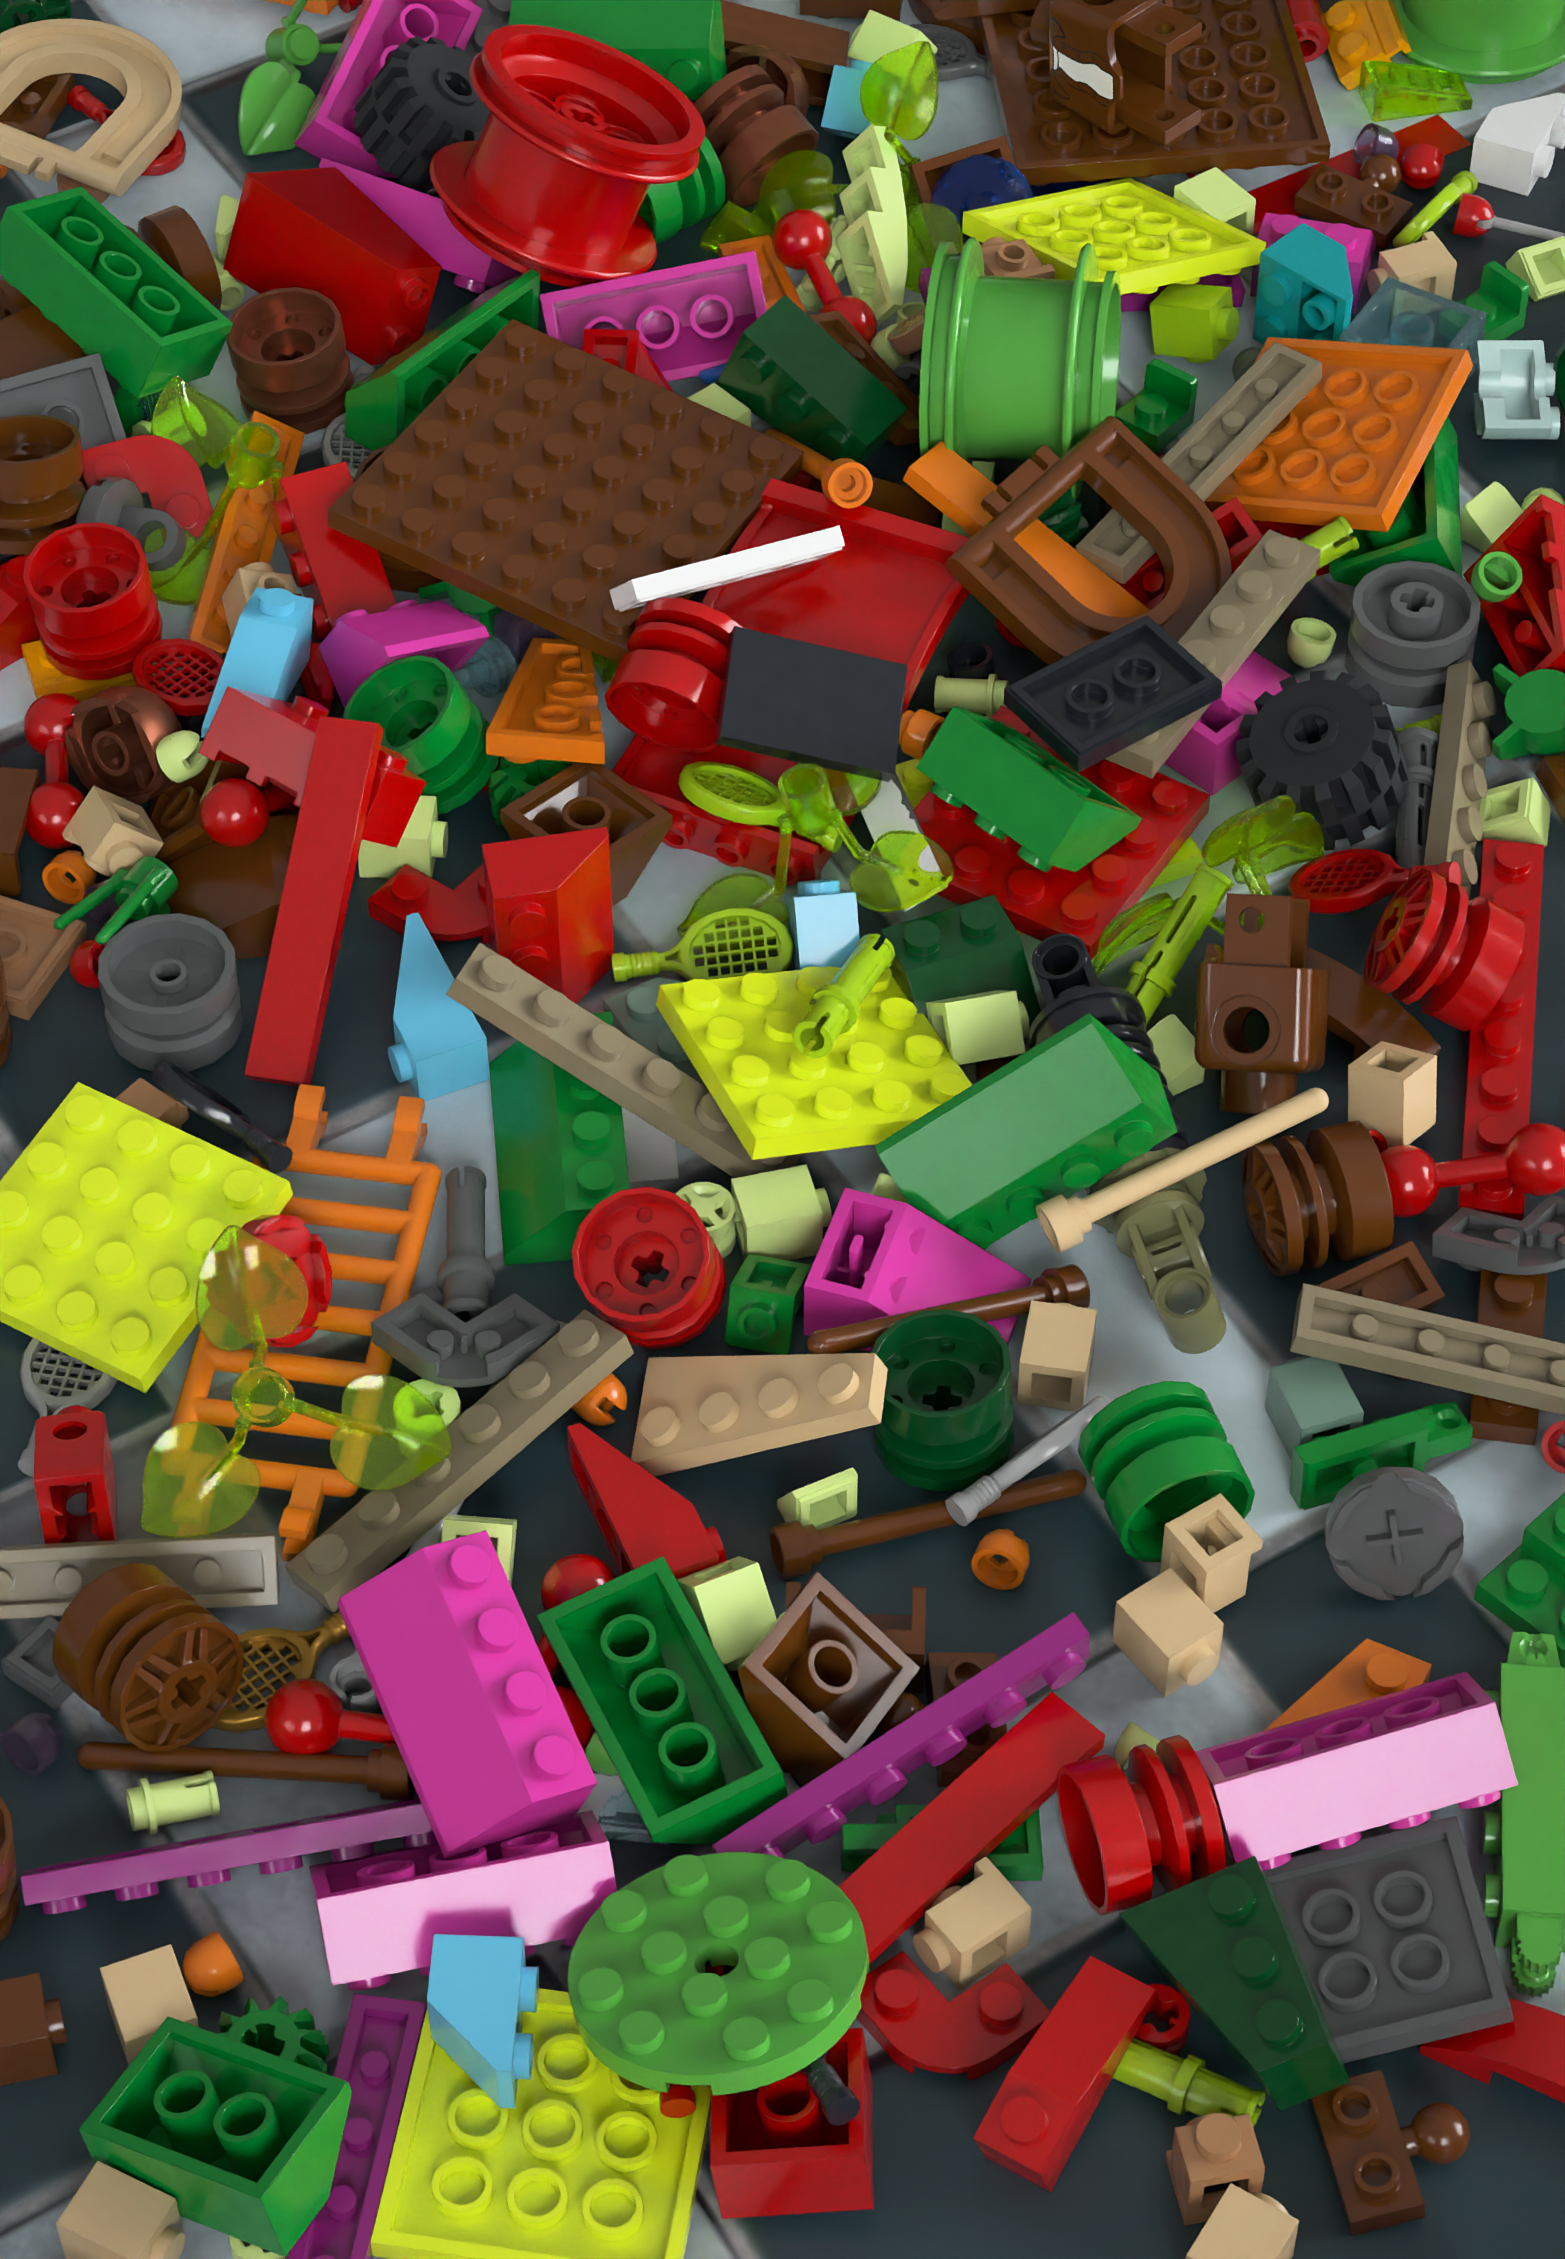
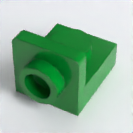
M1492 260L1483 266L1480 289L1442 311L1440 328L1474 352H1476L1477 340H1504L1524 328L1530 290L1529 284Z
M1155 358L1146 365L1144 389L1119 408L1115 413V417L1154 454H1157L1193 423L1198 380L1196 377Z
M749 1253L730 1285L725 1334L726 1343L732 1346L786 1355L792 1346L795 1314L804 1300V1284L812 1265Z

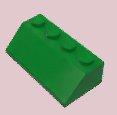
M721 0L511 1L509 25L547 26L573 32L604 43L635 58L662 75L689 100H698L712 85L727 75Z
M531 269L488 289L469 304L460 307L454 315L436 328L427 331L418 341L400 354L391 357L382 367L364 380L355 383L346 392L344 402L346 409L345 436L371 451L393 443L512 319L538 330L541 274Z
M1448 416L1389 531L1352 529L1353 533L1349 535L1350 537L1355 536L1357 538L1359 548L1354 551L1351 550L1329 563V573L1334 581L1356 587L1363 577L1373 570L1386 564L1403 561L1434 563L1456 572L1463 578L1457 433Z
M612 1012L591 1013L605 1023L614 1026ZM517 1041L489 1063L504 1265L573 1260L572 1248L581 1222L597 1203L620 1190L630 1189L622 1106L520 1041Z
M1088 1013L876 1144L875 1147L877 1155L909 1205L985 1250L992 1243L1025 1223L1037 1219V1205L1060 1194L1067 1199L1080 1190L1092 1186L1103 1176L1133 1158L1145 1154L1153 1146L1178 1131L1159 1073Z
M664 1556L536 1615L548 1643L653 1842L713 1845L788 1796L780 1766Z

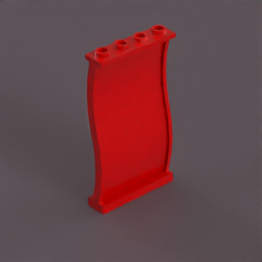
M771 478L762 492L761 508L744 529L729 554L839 525L845 546L842 547V550L816 561L709 588L702 604L726 614L745 629L908 665L902 709L904 714L937 645L969 594L972 595L952 576L946 566L947 559L962 547L970 537L863 505L856 508H843L830 501L823 493ZM635 735L622 757L611 770L673 815L672 826L662 840L666 845L675 849L686 848L714 857L727 866H742L769 875L776 881L786 885H795L801 881L821 880V871L833 852L824 849L820 843L798 835L796 830L786 827L752 826L732 822L697 807L683 795L678 785L684 766L698 761L719 762L751 771L778 787L795 810L802 814L808 812L831 823H839L846 827V831L860 809L845 776L849 773L718 745L716 749L703 753L680 752L659 746Z

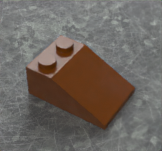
M299 814L269 816L267 828L262 836L247 846L237 848L226 847L214 841L167 863L166 865L174 872L179 884L178 890L167 902L171 909L170 914L181 913L202 918L224 931L235 949L236 959L269 956ZM342 936L340 940L339 949H343Z

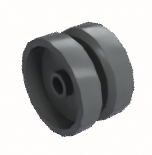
M1403 561L1386 564L1366 574L1354 589L1345 660V668L1348 674L1357 677L1360 688L1369 683L1379 692L1382 702L1390 706L1417 709L1444 703L1448 666L1469 660L1473 663L1474 643L1477 637L1481 604L1473 586L1456 572L1434 563Z
M181 913L152 915L130 923L108 940L98 958V979L101 997L105 1004L108 1037L121 1057L138 1068L150 1071L155 1069L159 1061L164 1060L190 1072L214 1063L234 1046L243 1029V1006L240 986L238 985L235 949L224 931L202 918Z

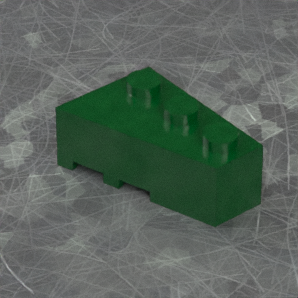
M786 295L780 298L743 331L716 383L751 409V413L831 461L849 458L862 464L893 435L908 409L898 397Z
M1255 1856L1119 1913L1146 1957L1156 1968L1158 1967L1178 1992L1182 1994L1193 2011L1199 2014L1219 2037L1226 2049L1280 2111L1350 2082L1278 1896Z

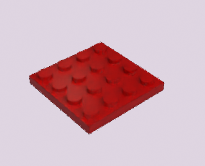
M1001 705L991 717L1014 726L1070 766L1009 708ZM1103 759L1079 772V774L1140 816L1142 820L1134 831L1077 872L1052 866L1049 872H1044L1029 864L1017 854L1022 845L1007 835L1005 840H1001L977 826L973 820L978 813L966 804L962 808H957L940 799L930 790L913 811L948 886L936 894L959 905L995 895L1017 931L1040 941L1061 933L1075 935L1084 942L1091 961L1209 812L1210 794L1159 772L1151 779ZM878 852V868L887 872Z

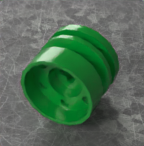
M706 136L699 148L700 159L694 173L680 181L650 184L638 214L650 228L657 245L677 235L680 229L684 230L699 223L700 220L719 212L725 201V178L721 163Z
M416 655L397 659L376 670L357 687L345 707L343 719L379 723L384 729L381 746L405 756L409 760L406 769L427 781L421 795L436 796L438 815L446 814L467 803L486 785L491 777V773L497 767L499 756L486 755V731L490 723L483 717L480 709L469 700L467 692L450 669L437 658Z
M1163 1381L1132 1390L1114 1399L1095 1414L1080 1436L1077 1452L1100 1499L1105 1501L1104 1508L1127 1555L1142 1562H1161L1166 1523L1220 1493L1243 1519H1245L1252 1508L1255 1491L1233 1446L1226 1442L1227 1436L1205 1391L1189 1382Z

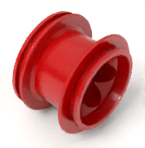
M526 24L504 26L490 33L486 38L482 51L473 58L469 67L471 84L482 103L490 111L478 141H462L441 148L432 157L429 165L431 181L443 201L444 211L450 222L469 242L493 259L521 273L533 269L541 274L540 280L552 284L574 288L647 272L656 261L657 244L650 228L638 212L650 184L680 181L689 177L696 170L700 159L699 148L703 143L706 133L700 113L693 103L662 75L635 58L599 41L557 28Z

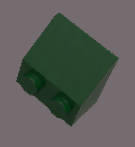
M995 895L881 929L880 946L885 939H888L895 951L894 962L889 967L892 977L907 999L916 1006L917 1014H924L928 1019L926 1002L995 990L1016 991L1018 1001H1021L1026 1008L1029 1029L1036 1016L1041 1012L1021 938Z

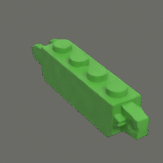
M1512 1632L1507 1662L1500 1664L1495 1690L1484 1691L1496 1703L1518 1785L1500 1790L1501 1797L1493 1802V1811H1484L1481 1853L1494 1855V1874L1484 1873L1481 1903L1485 1917L1494 1918V1947L1510 1948V1978L1513 1979L1512 1985H1515L1517 1987L1516 1991H1521L1524 1994L1523 1996L1530 1995L1532 1998L1534 1996L1541 1998L1542 1994H1548L1549 1989L1553 1988L1556 1965H1559L1561 1952H1565V1668L1560 1667L1554 1635Z

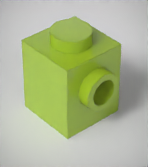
M1172 283L1149 304L1154 355L1185 357V360L1190 363H1206L1215 360L1237 336L1239 313L1236 308H1233L1231 287Z

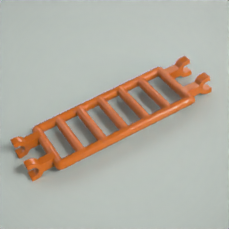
M300 1084L295 1100L293 1121L285 1144L292 1150L293 1156L290 1164L283 1171L413 1186L407 1210L291 1197L279 1214L298 1216L309 1225L400 1235L393 1260L327 1252L332 1269V1279L385 1285L386 1287L379 1311L328 1305L326 1312H319L317 1320L312 1326H319L317 1330L372 1337L371 1322L410 1298L442 1178V1172L436 1164L417 1161L419 1151L423 1148L428 1133L427 1123H422L425 1099L399 1096L393 1132L386 1157L317 1149L319 1140L324 1136L329 1121L328 1112L322 1111L326 1096L325 1087ZM253 1155L251 1163L269 1171L261 1164V1161ZM211 1305L204 1314L160 1460V1466L166 1474L186 1478L182 1492L176 1497L171 1512L172 1523L179 1524L176 1537L203 1536L208 1534L210 1512L219 1482L292 1491L288 1507L286 1506L283 1511L278 1528L279 1536L286 1537L282 1550L283 1560L291 1561L316 1539L317 1524L325 1495L347 1498L357 1492L393 1357L372 1342V1338L365 1363L224 1346L223 1343L230 1318L228 1315L219 1313ZM215 1371L358 1389L350 1416L207 1398ZM199 1424L343 1442L336 1470L191 1451Z

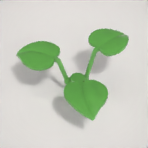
M297 0L288 16L282 17L281 23L283 27L273 30L268 35L265 51L269 62H265L252 70L243 85L239 102L238 129L242 151L246 156L291 150L298 147L294 142L316 96L308 86L298 83L301 78V72L296 67L310 64L317 55L338 53L343 44L319 43L316 33L309 26L296 23L308 0Z

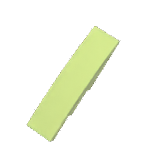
M872 123L842 151L851 184L839 194L848 228L836 238L852 296L863 300L871 307L876 316L878 328L903 306L908 266L907 215L901 171L890 127L885 124Z

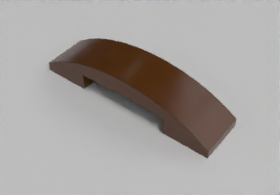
M1223 944L1220 948H1221V950H1222L1223 953H1224V944ZM1308 947L1306 968L1331 970L1327 1030L1355 1045L1353 1061L1380 1041L1436 1055L1437 1058L1440 1056V1045L1394 999L1366 985L1364 977L1329 956Z

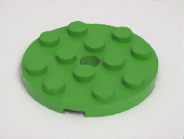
M725 1852L701 1856L680 1855L671 1859L665 1866L646 1873L604 1899L602 1905L585 1924L572 1950L568 1966V1990L575 2022L585 2044L595 2057L619 2076L643 2087L668 2093L670 2084L711 2085L713 2096L726 2095L756 2089L784 2079L805 2068L833 2047L847 2032L862 2007L860 1995L866 1980V1974L870 1972V1961L863 1924L850 1899L831 1880L814 1869L807 1867L804 1863L794 1859L749 1852ZM709 1961L713 1967L729 1965L735 1967V1969L720 1977L713 1973H704V1963Z

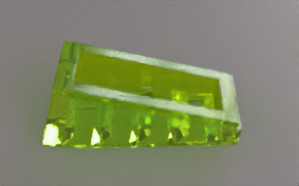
M1363 61L1361 64L1359 93L1373 122L1472 109L1473 100L1461 76L1428 66L1385 61Z

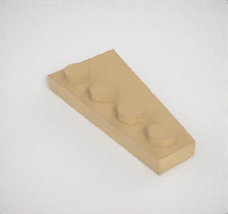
M876 1353L648 1357L631 1460L653 1476H660L880 1424L888 1368Z

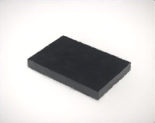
M1146 615L1005 687L1004 704L1079 773L1221 698L1223 682Z
M734 626L728 639L715 744L889 782L895 775L908 665Z

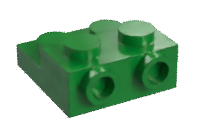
M1565 1493L1525 1527L1522 1544L1477 1583L1474 1597L1476 1602L1516 1632L1554 1635L1560 1666L1565 1668Z

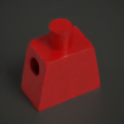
M73 1405L63 1408L57 1415L42 1416L36 1420L34 1485L45 1544L118 1540L115 1471L106 1417L100 1411H91L87 1407ZM87 1493V1513L90 1512V1514L86 1516L70 1514L66 1510L68 1500L76 1494Z

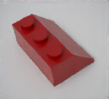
M607 827L483 844L482 854L490 949L509 959L517 967L578 1004L612 967L614 937L609 834Z

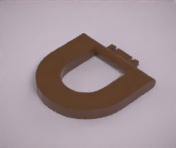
M1107 416L1061 458L1046 445L1037 450L1032 457L1033 461L1030 458L1027 459L998 485L997 493L992 491L982 500L981 506L993 519L946 561V566L952 576L1029 650L1049 665L1146 615L1179 642L1232 576L1231 559L1227 543L1211 511L1184 481L1114 416ZM1082 478L1134 527L1156 551L1165 575V589L1162 601L1152 610L1134 617L1117 618L1097 613L1076 600L1014 538Z

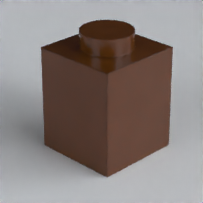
M39 1972L1 1980L0 2086L58 2074L54 2045L68 2042L60 1998L45 1999Z

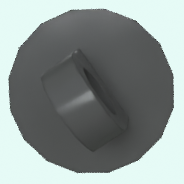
M105 476L100 480L101 486L92 485L83 497L77 513L76 524L103 522L124 528L139 540L146 555L149 571H164L173 567L182 558L187 541L184 528L168 513L157 509L145 508L142 494L134 482L125 478ZM157 529H166L167 539L165 544L155 552L146 553L144 547L147 537Z
M1382 1467L1358 1475L1337 1493L1326 1514L1325 1544L1335 1572L1353 1590L1376 1600H1395V1596L1413 1594V1598L1430 1593L1453 1573L1463 1554L1464 1524L1454 1496L1437 1478L1410 1467Z

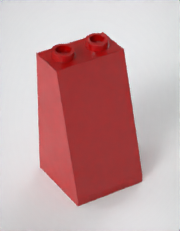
M336 167L246 173L223 267L224 270L229 272V275L259 294L273 289L299 287L318 291L331 299L341 315L346 349L370 365L385 364L391 357L400 354L423 336L442 268L431 255Z

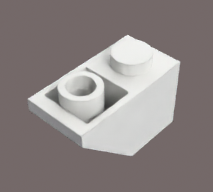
M1558 92L1491 108L1474 137L1470 172L1475 175L1477 182L1528 196L1537 179L1548 176L1553 164L1555 148L1563 149L1565 146V94Z

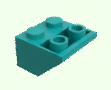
M1301 223L1261 252L1253 327L1254 340L1263 345L1268 337L1348 342L1353 292L1344 245L1307 224Z

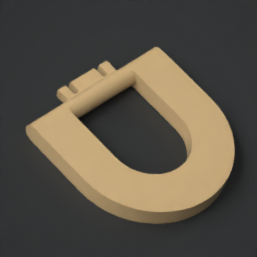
M49 19L19 25L0 33V115L30 84L55 74L77 73L94 76L113 85L124 97L121 105L76 152L0 122V164L27 175L35 170V178L44 182L51 181V178L58 173L121 197L165 149L179 128L182 114V86L178 71L173 62L159 47L139 34L99 21Z

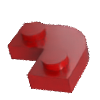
M138 435L82 450L83 476L87 490L92 485L101 486L100 480L105 476L125 478L135 483L142 496L148 494L152 509L168 513L184 528L187 537L186 542L215 535L217 524L201 471L193 457L179 444L161 436ZM159 529L164 545L167 539V530Z
M483 863L454 890L406 864L367 899L369 916L403 936L406 916L418 912L437 948L439 947V940L460 941L477 936L480 937L483 945L489 943Z
M902 1950L866 1975L860 1995L862 2007L856 2018L884 2051L899 2066L911 2074L915 2071L916 2067L927 2071L945 2074L967 2072L968 2080H973L996 2069L1026 2048L1051 2011L1007 1963L948 2002Z

